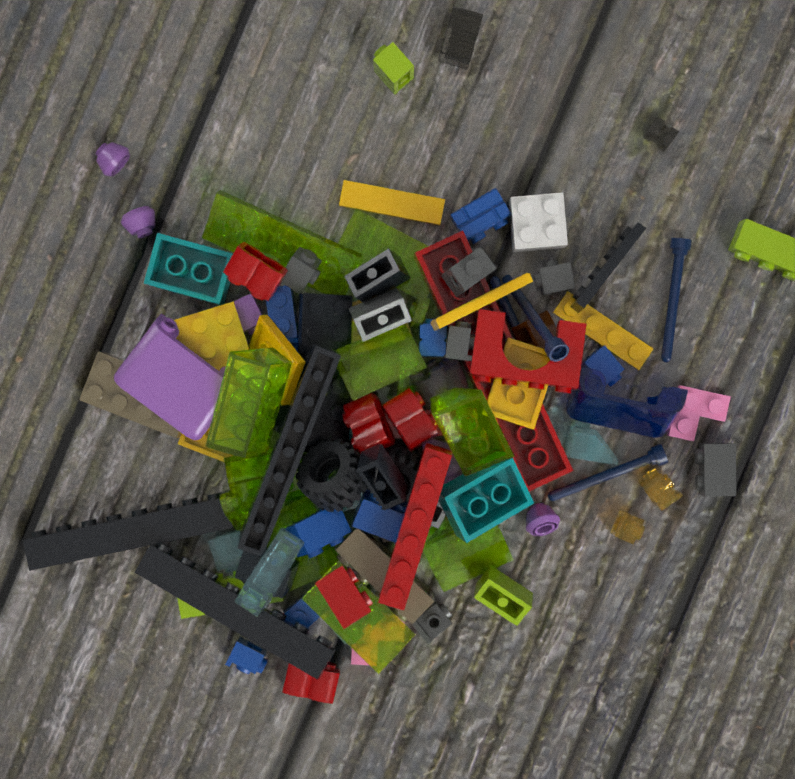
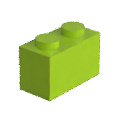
M394 42L388 46L386 44L382 45L374 53V72L394 95L414 78V65Z
M490 565L476 583L474 598L517 626L532 608L533 593Z

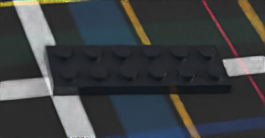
M299 293L298 353L307 362L314 343L339 352L341 355L304 452H309V447L312 445L315 447L320 440L326 442L328 438H334L335 440L339 438L349 443V428L343 420V414L345 413L343 406L350 403L352 316L348 308L352 307L353 295Z

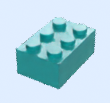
M157 233L143 284L217 305L225 304L231 283L223 271L233 253Z
M499 452L444 484L439 497V502L455 535L466 543L534 504L513 457L503 452Z

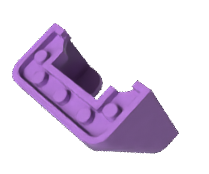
M161 313L114 374V380L120 388L186 437L199 440L247 378L236 367L224 366L218 371L176 339L179 335L176 322Z

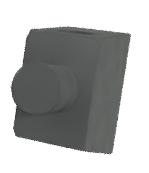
M480 246L448 269L441 277L457 297L497 269V266L485 249Z

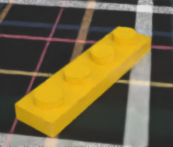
M567 291L552 313L564 321L586 323L585 335L600 346L605 345L612 354L636 370H640L653 351V348L588 304L581 312L577 313L571 308L575 301L572 298L573 294Z

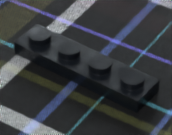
M638 222L632 228L629 226L625 228L618 237L621 243L617 248L613 245L603 256L606 260L603 266L600 268L597 265L587 277L591 280L586 287L581 285L572 296L575 299L571 305L572 309L579 313L586 307L646 230V227Z

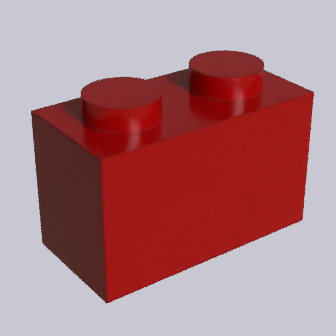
M342 565L315 584L343 629H346L372 612L369 606L373 602L365 590L361 593L355 583L359 580L351 567L346 570Z

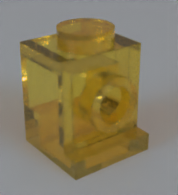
M656 468L647 472L643 476L644 480L639 483L655 507L661 511L683 497L681 492L672 490L675 485L667 474L662 476Z
M620 509L610 533L634 545L635 540L639 541L644 533V520Z

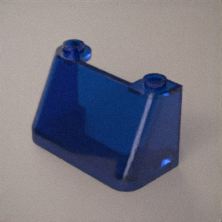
M581 367L578 389H571V394L568 395L566 411L572 419L659 438L667 433L683 409L688 390L676 387H662V391L657 396L647 397L646 403L604 394L606 378L602 372L596 369Z

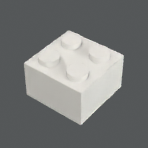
M563 193L516 196L509 199L513 252L560 249L568 245Z

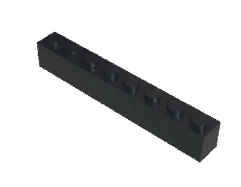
M315 343L313 344L238 537L237 549L263 558L341 355L339 352Z
M222 492L207 495L208 500L198 502L197 497L182 500V505L173 507L172 503L156 506L157 510L147 512V508L131 511L132 516L122 518V514L119 513L106 516L107 521L97 523L96 519L82 521L81 527L72 528L71 524L55 527L56 532L48 534L46 529L31 532V537L23 540L29 571L233 528L236 526L230 495L223 496Z
M160 543L159 546L150 544L134 573L315 679L321 678L336 651L335 648L331 647L333 644L331 640L322 635H319L318 638L308 633L310 629L297 621L295 624L285 620L286 614L275 608L272 611L264 608V602L253 595H250L249 598L240 594L241 588L230 582H227L226 585L217 580L219 576L208 569L202 572L195 567L197 563L185 556H182L180 559L173 555L174 550L163 543Z

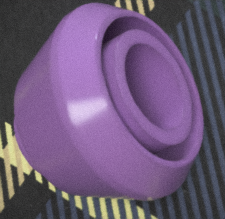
M113 142L102 144L96 152L98 156L96 162L105 176L116 175L125 166L130 157L127 147Z
M149 206L136 208L122 216L121 224L132 236L137 235L138 238H144L153 233L151 229L155 227V211Z
M543 503L532 505L526 514V531L533 536L550 534L558 528L560 523V517L549 505H544Z

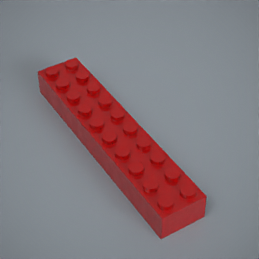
M464 231L417 251L413 255L441 316L491 291L484 277L456 297L441 277L448 269L473 252ZM496 301L480 308L481 310L500 312ZM479 309L456 320L472 323L470 334H475ZM456 321L446 325L448 332L449 326H455ZM505 322L502 337L503 350L507 338H512ZM468 350V354L472 355L473 350ZM462 360L483 408H485L494 378H491L490 383L475 381V376L470 375L471 361ZM543 404L534 430L487 415L504 453L513 457L528 491H532L573 471Z

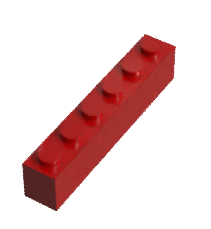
M429 443L425 445L379 594L378 603L405 610L452 458V450Z

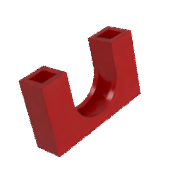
M479 309L470 375L475 376V381L490 383L491 378L502 379L501 384L517 386L518 382L528 383V388L544 390L546 385L555 387V392L571 394V389H578L586 323L559 320L556 337L562 338L569 347L568 355L558 362L549 360L545 366L539 369L523 370L512 365L505 357L502 349L506 313Z

